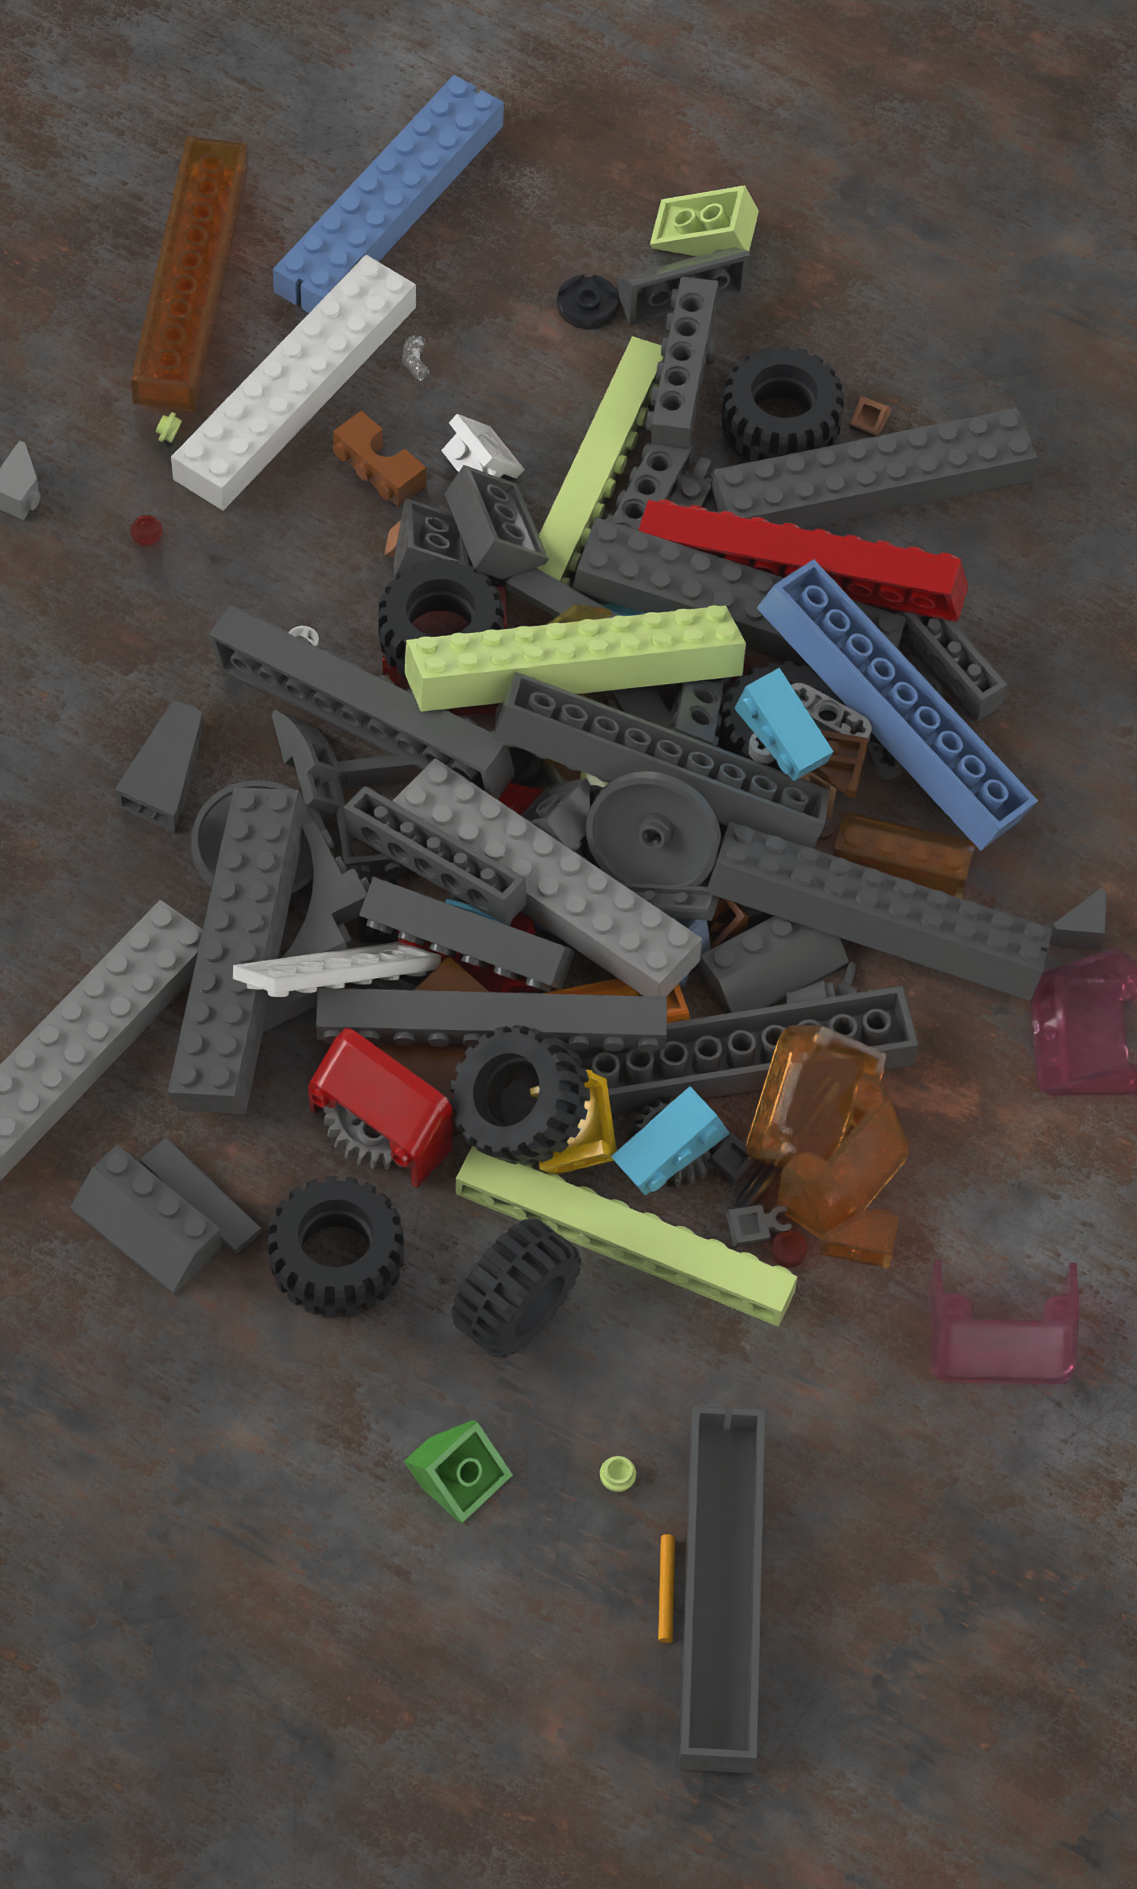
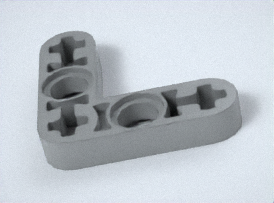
M803 683L791 685L799 698H805V701L801 700L819 730L853 735L850 733L851 730L855 731L859 728L862 730V733L857 732L853 736L868 738L869 743L872 725L865 716ZM830 710L836 714L837 718L833 721H824L818 714L821 711ZM753 733L749 742L750 757L755 762L761 764L773 762L775 758L766 747L763 750L758 749V746H763L764 744Z

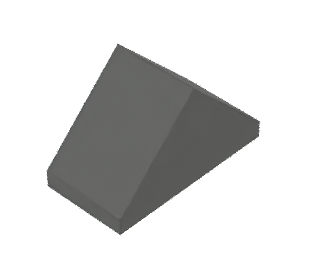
M1100 888L1055 922L1051 928L1050 944L1057 947L1101 950L1105 935L1106 892Z

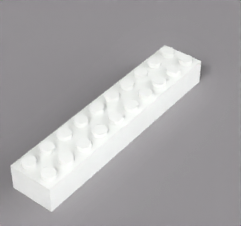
M365 255L171 456L173 480L224 511L416 308V284Z

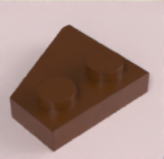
M820 730L834 752L827 763L811 772L850 798L856 799L868 749V738Z

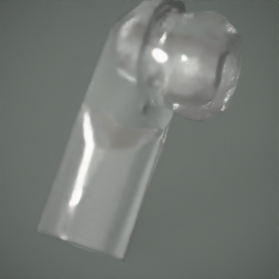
M412 335L404 342L401 360L418 380H422L430 372V369L420 359V353L424 352L422 347H426V341L421 336Z

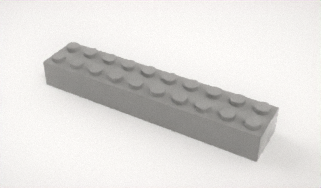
M436 758L392 801L524 877L528 904L521 912L643 996L667 997L700 961L701 937Z
M159 900L0 1064V1181L192 981L203 929L162 900Z

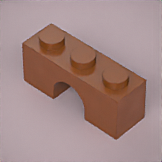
M360 411L333 431V451L339 460L350 464L362 480H368L375 486L378 493L385 500H391L397 507H400L404 504L406 498L410 499L426 487V466L405 448L391 457L377 455L376 453L383 449V429L363 411Z

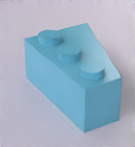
M689 1086L611 1157L642 1193L647 1195L649 1192H654L661 1188L667 1179L722 1141L730 1133L715 1112Z

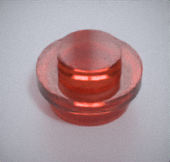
M141 515L131 525L130 532L134 542L142 546H150L160 541L163 535V528L154 516Z

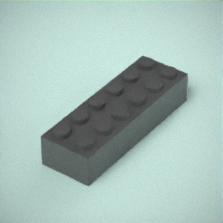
M376 877L372 878L359 916L368 919L366 926L391 935L394 929L400 930L399 938L424 946L425 940L432 942L430 949L454 958L457 952L463 953L462 961L486 970L489 963L495 965L494 973L519 981L520 975L528 977L525 984L549 993L552 986L562 989L575 954L574 950Z

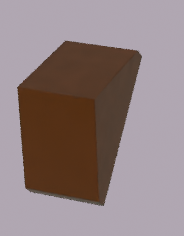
M719 898L712 921L707 920L711 949L747 931L749 916L738 903Z

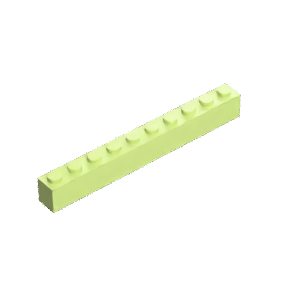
M632 336L539 534L549 560L545 565L536 568L567 586H570L571 579L569 576L571 572H577L582 557L580 552L586 546L595 517L602 518L605 505H603L605 498L610 499L613 495L616 485L614 480L616 474L621 475L627 462V456L625 455L628 450L632 451L636 445L638 432L636 431L639 426L644 427L647 421L649 411L647 407L651 402L653 386L659 387V381L656 380L658 362H664L665 356H661L662 345Z
M472 1146L456 1177V1195L520 1221L529 1218L540 1219L568 1241L779 1327L795 1293L798 1276L793 1275L782 1266H771L763 1263L750 1253H739L731 1250L718 1240L704 1239L695 1235L684 1226L675 1227L663 1222L652 1213L638 1212L629 1208L626 1203L620 1200L606 1199L597 1195L594 1190L588 1187H577L565 1182L559 1175L554 1173L545 1174L533 1169L531 1165L511 1164L486 1155Z

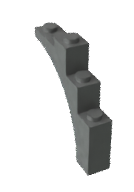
M315 820L302 826L311 848L314 870L312 898L305 921L294 943L282 958L348 949L346 943L352 940L344 924L360 917L359 914L370 886L366 877L359 879L354 868L347 871L340 856L333 858L329 849L335 847L327 829L320 831ZM317 987V991L312 993L294 990L289 991V995L285 997L270 996L263 1032L316 1007L318 988L326 987Z

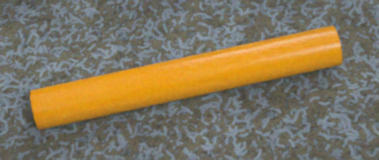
M670 1534L662 1535L660 1543L658 1641L660 1643L673 1642L675 1536Z

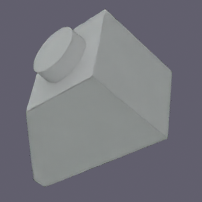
M19 440L0 468V510L24 520L29 511L35 510L38 506L41 494L38 490L37 477L26 444Z

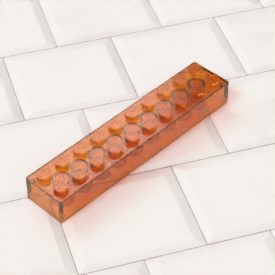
M186 136L131 377L134 404L196 411L249 167L247 143Z

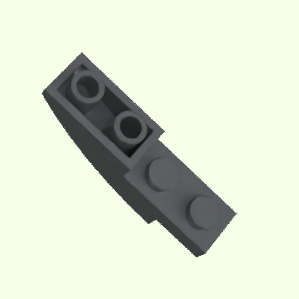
M274 710L271 715L284 764L296 768L306 806L333 815L340 808L333 781L341 774L332 748L321 732L308 721Z

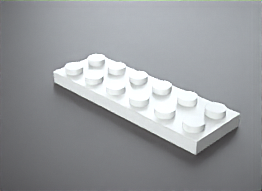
M400 942L233 965V979L247 983V988L267 990L269 996L285 997L289 995V991L294 990L312 993L316 992L317 987L321 986L339 989L344 988L345 983L348 982L364 985L371 984L372 979L375 978L398 980L402 974L425 976L427 971L435 970L441 964V955Z

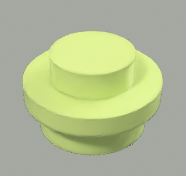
M171 412L169 417L162 416L155 431L161 434L158 441L164 442L166 440L170 443L173 442L182 423V420L176 417V413Z
M614 1456L602 1464L600 1479L607 1489L614 1492H623L634 1484L636 1469L629 1459L622 1456Z

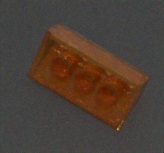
M846 811L841 821L833 856L844 858L849 862L873 868L882 873L906 879L915 884L939 890L945 894L962 899L976 845L971 840Z

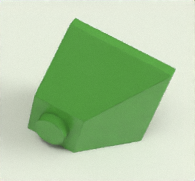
M475 1420L429 1437L404 1461L421 1488L460 1523H463L513 1476L479 1423Z

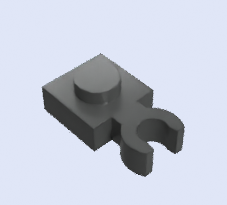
M762 1204L730 1209L725 1215L734 1247L767 1242L771 1238L769 1231L775 1235H784L792 1228L791 1224L781 1225L776 1220V1216H782L787 1212V1207L776 1206L767 1214H764Z

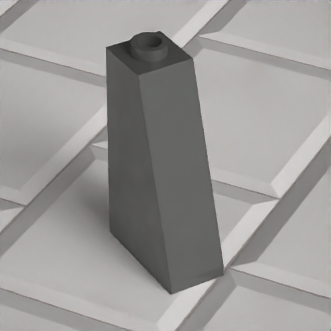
M173 699L115 788L116 805L118 808L174 833L179 828L204 733L203 712L190 703L183 704Z

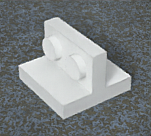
M456 414L449 422L457 434L441 451L458 473L462 466L466 465L499 478L505 474L517 479L525 470L490 426Z

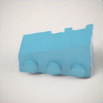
M780 668L745 687L734 709L777 760L780 769L785 774H788L795 781L828 762L834 751Z

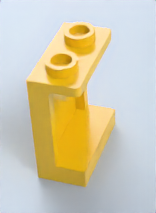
M586 1070L589 1080L584 1083V1086L590 1089V1100L585 1101L584 1108L588 1110L586 1120H580L578 1128L581 1129L576 1138L570 1137L567 1140L569 1146L563 1152L553 1151L554 1156L552 1159L545 1162L539 1161L540 1170L558 1175L614 1161L611 1156L617 1152L606 1078L593 1073L592 1070ZM539 1086L530 1088L531 1096L537 1099Z

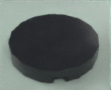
M585 274L576 275L566 280L559 288L557 297L558 313L565 322L575 328L585 330L598 329L609 324L617 314L619 307L617 289L610 281L601 276L585 277Z

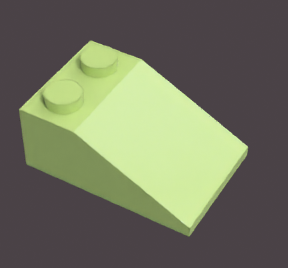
M745 185L661 199L650 246L652 249L697 257L713 253L716 250H725L733 247L748 250L749 252L759 210Z

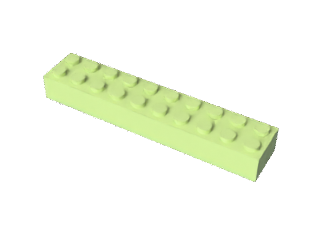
M712 605L707 608L678 609L661 613L648 612L642 615L614 616L613 618L596 620L584 619L577 622L550 623L548 625L531 627L519 626L503 630L490 629L484 632L455 633L448 636L421 637L419 639L406 640L404 673L420 711L423 712L503 703L515 672L574 694L742 676L746 642L726 605Z

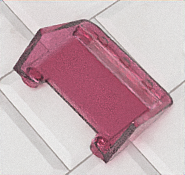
M1121 948L1102 952L1042 973L1031 999L1037 1084L1045 1094L1052 1096L1137 1095V1065L1134 1066L1128 1061L1123 1005L1125 1001L1137 1000V962Z

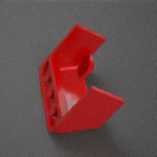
M344 1028L334 1039L308 1084L309 1110L315 1114L320 1108H335L339 1103L389 1140L392 1159L402 1167L408 1166L411 1168V1185L418 1188L452 1151V1106L447 1098L438 1090L354 1030Z

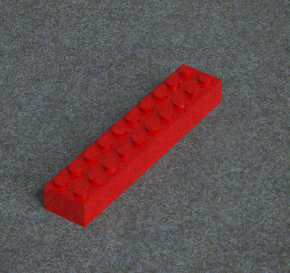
M665 499L659 500V502L648 500L638 530L782 578H786L814 559L853 601L954 622L959 621L969 588L961 559L950 553H940L937 555L927 553L918 547L900 548L887 541H877L874 543L864 541L855 535H845V537L832 535L823 529H814L813 531L801 529L792 523L779 525L769 523L766 519L760 517L742 518L729 511L716 513L707 511L705 508L697 505H691L690 507L679 506Z

